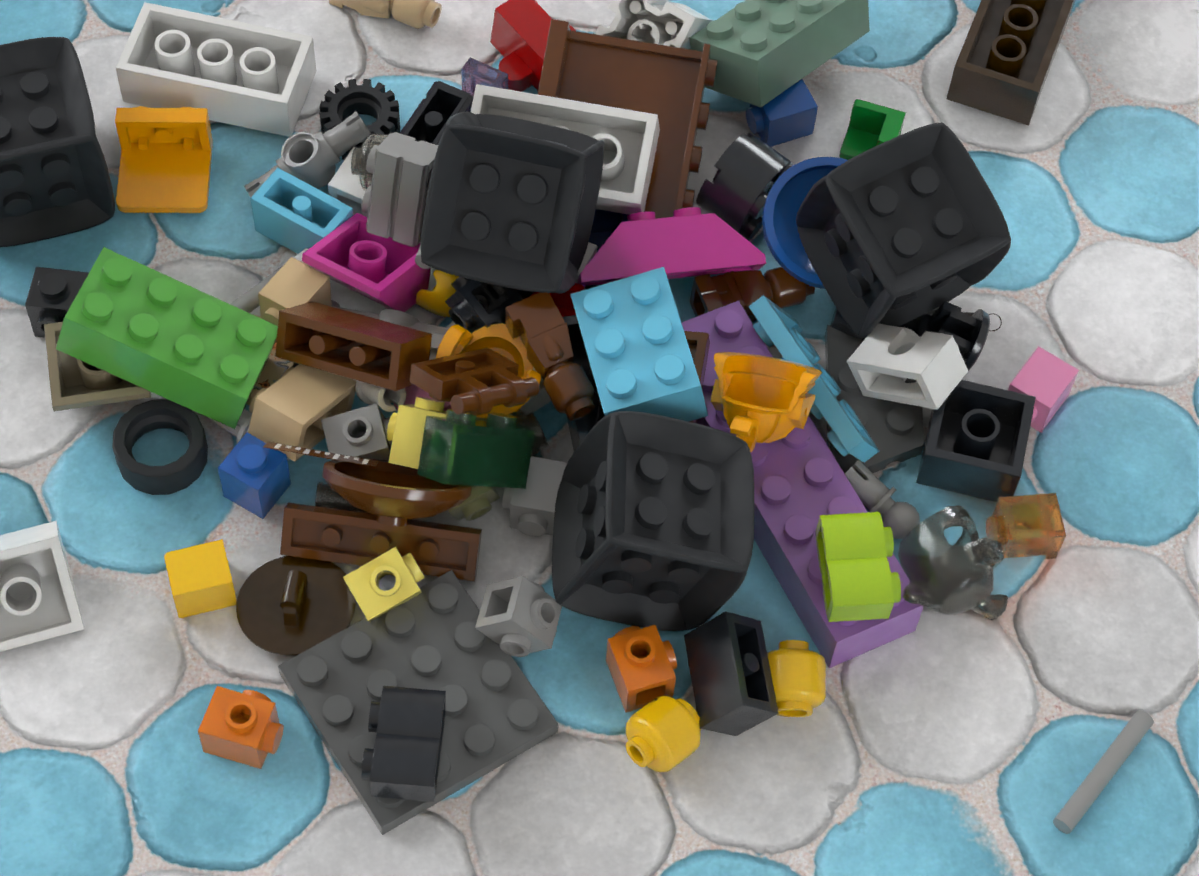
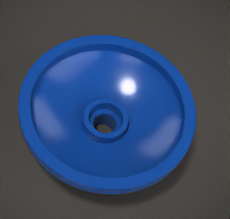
M815 157L790 167L772 186L763 208L762 223L764 237L775 260L797 280L820 289H825L804 250L797 229L796 216L813 185L835 168L848 161L837 157Z

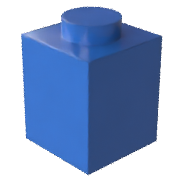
M801 79L762 107L750 104L749 108L746 109V120L753 134L758 133L760 139L772 147L813 134L818 105L803 79Z
M246 432L218 466L220 482L225 498L264 519L291 485L287 455L276 449L264 448L265 442Z

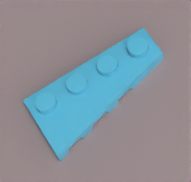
M764 295L752 303L749 308L758 320L753 327L767 346H776L783 356L780 359L804 364L822 372L815 381L814 387L808 392L809 394L816 395L810 411L817 419H821L824 416L832 428L827 433V436L834 447L844 457L850 453L864 463L879 452L878 448L852 407L845 400L842 399L838 402L836 396L841 393V389L834 378L817 363L821 358L813 345L809 342L807 343L800 334L803 329L798 321Z

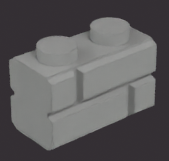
M394 132L390 133L379 146H373L366 165L367 171L373 173L372 183L366 189L361 205L362 211L368 213L366 223L368 233L383 238L391 237L393 241L411 247L417 246L421 242L424 212L438 145L422 140L417 142L413 137Z

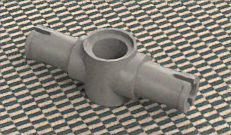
M354 112L346 120L324 134L321 131L315 135L308 132H298L290 136L283 144L281 158L276 160L277 165L244 187L249 196L252 197L277 167L317 189L324 187L333 178L336 169L335 164L341 161L339 157L360 142L370 138L372 134L357 112Z

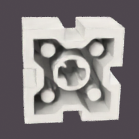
M611 0L608 9L614 11L616 15L611 25L599 24L595 34L690 49L689 37L705 28L713 20L684 4L669 2L668 0Z

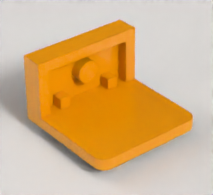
M144 106L116 108L115 124L121 146L116 195L118 210L123 213L204 212L208 207L213 148L208 109L192 107L148 108Z

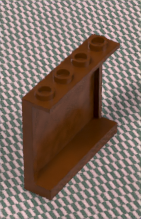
M551 19L538 95L657 114L660 132L644 212H655L656 219L673 217L674 210L693 207L695 190L687 189L690 172L699 173L703 147L696 146L695 141L697 130H706L710 103L702 102L705 86L714 87L718 60L710 59L711 45L704 44L703 51L571 31L569 22Z

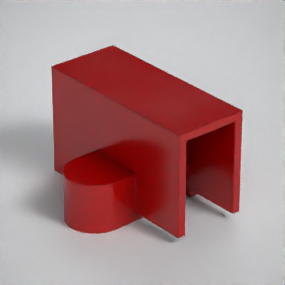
M508 0L495 8L490 43L504 57L498 67L496 80L498 88L523 92L533 85L537 91L539 89L552 18L535 0ZM570 26L571 31H576L572 26Z

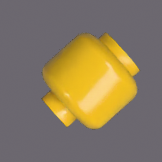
M801 640L779 642V649L767 653L779 712L777 715L784 717L810 716L813 714V708L820 706L826 698L825 658L819 653L809 650L808 642Z
M670 696L656 697L634 713L626 722L625 734L628 740L625 744L626 751L638 766H647L656 772H668L693 754L699 747L701 729L699 727L700 717L696 710L681 698L674 699Z

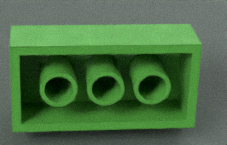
M103 247L64 317L56 349L235 429L277 340L278 326Z

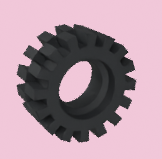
M356 79L348 80L349 87L345 88L340 82L335 85V94L328 90L324 95L325 101L320 103L319 114L321 132L323 134L346 120L354 112L377 119L374 123L367 125L372 136L354 147L370 153L373 146H379L390 133H400L398 100H395V94L391 90L385 92L384 84L378 82L373 88L371 79H363V85H357ZM352 148L342 155V160L346 159Z

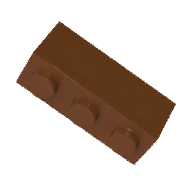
M312 301L279 311L275 357L398 391L414 385L410 382L411 365L430 359L432 334Z

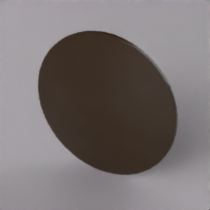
M283 556L265 563L246 579L237 597L236 613L243 633L252 643L265 651L284 656H297L348 628L355 613L356 600L343 579L346 573L330 561L294 556Z

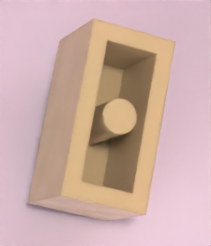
M302 364L295 368L290 367L278 381L267 389H260L253 397L249 407V412L252 413L248 433L265 443L274 442L312 449L325 438L321 419L351 411L356 392V381ZM281 451L294 462L304 455Z

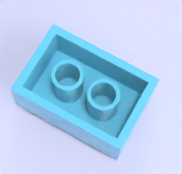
M664 267L570 294L605 416L618 411H635L666 416L687 422L708 416L701 384Z

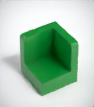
M856 99L852 107L849 126L840 149L839 157L849 160L901 135L906 112Z

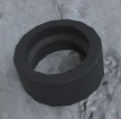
M150 400L134 406L120 418L113 431L112 448L123 479L136 490L151 495L175 493L187 488L197 480L207 464L208 445L205 431L198 415L191 409L171 400ZM171 428L183 432L189 440V448L186 453L177 461L164 466H148L139 463L132 454V447L135 442L145 433L156 429Z

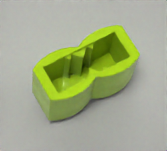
M880 512L820 515L815 534L828 622L889 619L894 603H899L901 600L898 572L890 571L887 557L893 556L894 551L891 527H883Z

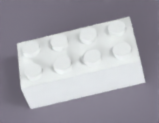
M144 2L116 65V72L123 102L150 108H207L209 120L290 137L293 134L316 74V61L312 36Z
M476 84L471 113L501 115L576 131L599 141H604L603 170L596 209L623 214L644 212L660 132L657 114Z

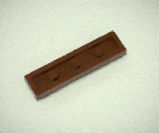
M289 502L284 507L280 555L363 566L396 547L401 557L411 553L424 575L440 577L452 570L460 580L475 581L482 529L407 519L406 526L396 527L378 523V515Z

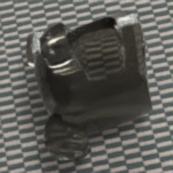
M947 506L914 527L900 542L898 550L899 561L910 580V583L903 589L904 600L911 604L925 606L932 611L945 615H956L973 610L990 620L997 619L1006 610L1008 603L1007 595H990L994 590L993 569L1004 560L1005 556L1002 544L998 540L986 537L979 539L973 519L962 506ZM951 526L963 527L962 535L951 546L944 536L945 529Z

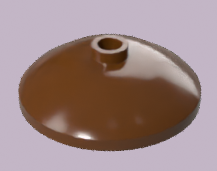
M370 459L379 461L376 467L338 460L328 461L323 466L322 476L335 492L354 507L378 515L377 522L388 526L403 527L407 525V519L427 518L441 514L462 504L471 496L472 491L471 481L460 475L447 471L437 473L391 464L387 460Z

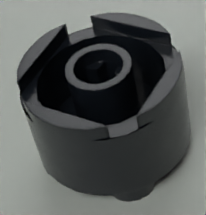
M748 132V135L743 133L726 149L714 165L718 170L713 181L710 182L705 179L697 195L696 204L707 213H715L745 239L750 241L763 225L761 216L763 215V208L768 193L777 179L794 164L750 132Z

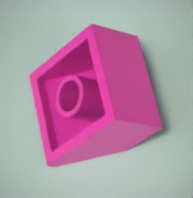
M359 213L353 215L302 254V261L310 267L324 273L331 280L383 305L387 309L406 312L416 304L419 290H428L431 268L423 269L415 263V257L421 243L411 247L393 241L391 237L383 238L368 233L366 229L367 217Z

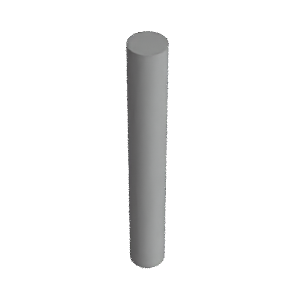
M1138 710L1055 817L1053 823L1060 831L1066 834L1071 833L1153 725L1154 720L1148 713Z

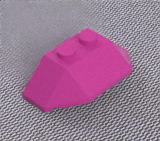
M699 207L677 209L673 211V217L657 219L655 218V212H638L627 215L628 221L620 223L579 274L577 284L583 285L584 288L589 285L607 284L661 267L665 268L668 279L705 274H724L731 271L760 270L766 264V257L762 251L715 213L701 214V208Z

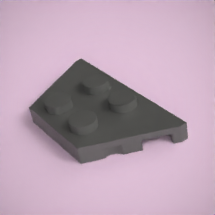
M827 325L825 332L826 371L834 378L841 389V393L836 396L838 402L843 399L852 407L879 450L877 454L862 464L870 472L875 473L885 469L892 462H903L921 455L924 447L923 408L863 396L847 363V360L863 340ZM908 378L905 381V383L917 382V380ZM827 422V433H828V432H830V431L832 430V428L830 427V425H829L828 422ZM827 436V446L845 474L859 459L850 453L844 457Z

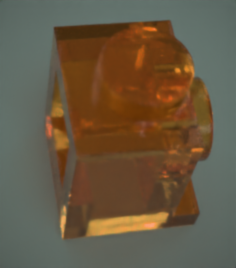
M1056 493L998 498L992 516L987 517L986 535L990 546H999L1001 559L1046 555V559L1057 558L1066 533Z

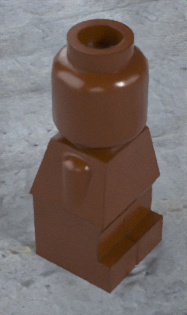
M782 267L767 270L764 275L761 270L731 271L713 277L710 274L694 277L689 302L695 317L739 300L751 322H754L757 318L749 306L764 295L782 309L802 304L808 295L815 293V287L797 280Z
M537 293L507 306L506 327L513 339L520 336L527 350V359L535 370L541 374V378L544 380V388L555 409L559 413H565L570 421L581 419L590 414L595 409L592 401L595 390L583 367L578 363H573V351L567 322L565 323L550 293Z

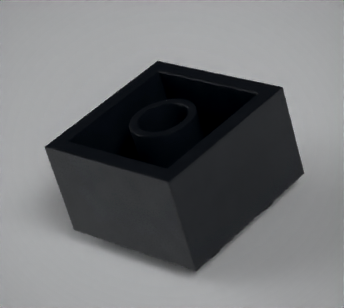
M961 380L938 410H931L916 483L1010 505L1021 478L1036 397Z

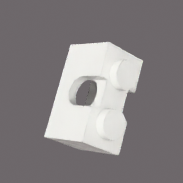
M877 324L847 360L863 396L938 410L968 372L953 335L926 331L919 337L911 329ZM907 378L917 380L914 383H905Z

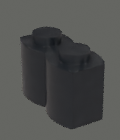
M383 686L381 701H371L368 731L377 734L374 749H364L361 777L362 780H370L372 797L435 802L446 716V691Z

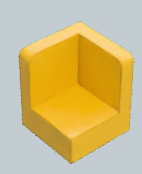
M223 539L165 553V564L179 618L236 605L237 599Z

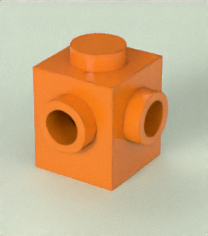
M656 625L642 629L638 626L627 627L617 632L613 637L608 638L606 663L625 713L642 708L659 696H670L673 698L676 682L674 669H677V660L670 641L661 640Z
M217 686L198 729V734L203 752L262 769L267 754L276 753L282 739L284 725L279 723L276 703L271 702L266 695L254 690H244L240 693Z

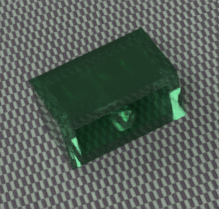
M447 409L446 417L426 416L418 475L443 484L526 489L535 431L516 425V416L489 412L487 420H476L477 416H473V414L464 413L458 415L452 409Z

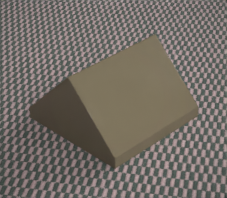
M63 322L44 324L51 400L54 412L151 398L150 391L57 350L56 346Z

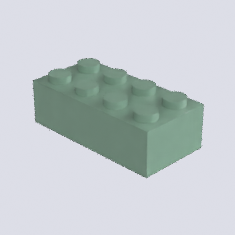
M745 0L738 3L735 8L717 20L711 21L705 28L689 37L690 50L703 51L704 44H710V59L718 60L714 87L705 86V88L758 107L764 106L870 31L868 0Z

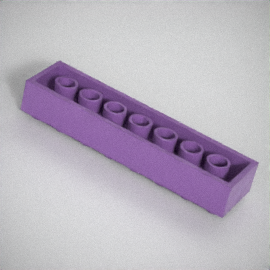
M739 300L682 322L684 331L709 333L710 339L702 388L708 416L697 419V424L715 428L734 436L736 434L730 433V428L723 412L715 410L711 403L715 379H718L714 369V354L718 352H736L773 357L755 331L753 323ZM810 416L807 418L804 429L794 428L786 437L771 443L756 442L751 453L754 468V540L820 654L825 658L828 668H832L914 632L924 603L894 554L892 557H887L890 571L898 572L901 600L899 603H894L889 619L828 622L823 597L822 575L816 547L815 531L819 516L866 513L868 511Z

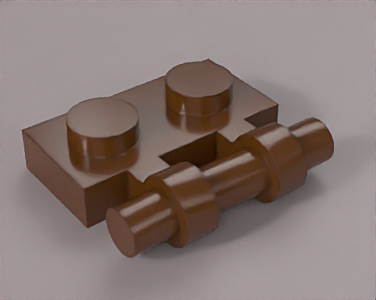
M488 347L411 365L410 382L428 392L429 396L434 400L451 402L452 410L458 415L470 413L473 416L489 413L493 406L502 404L508 408L524 404L527 398L535 397L539 394V384L535 378L522 379L517 376L519 364Z

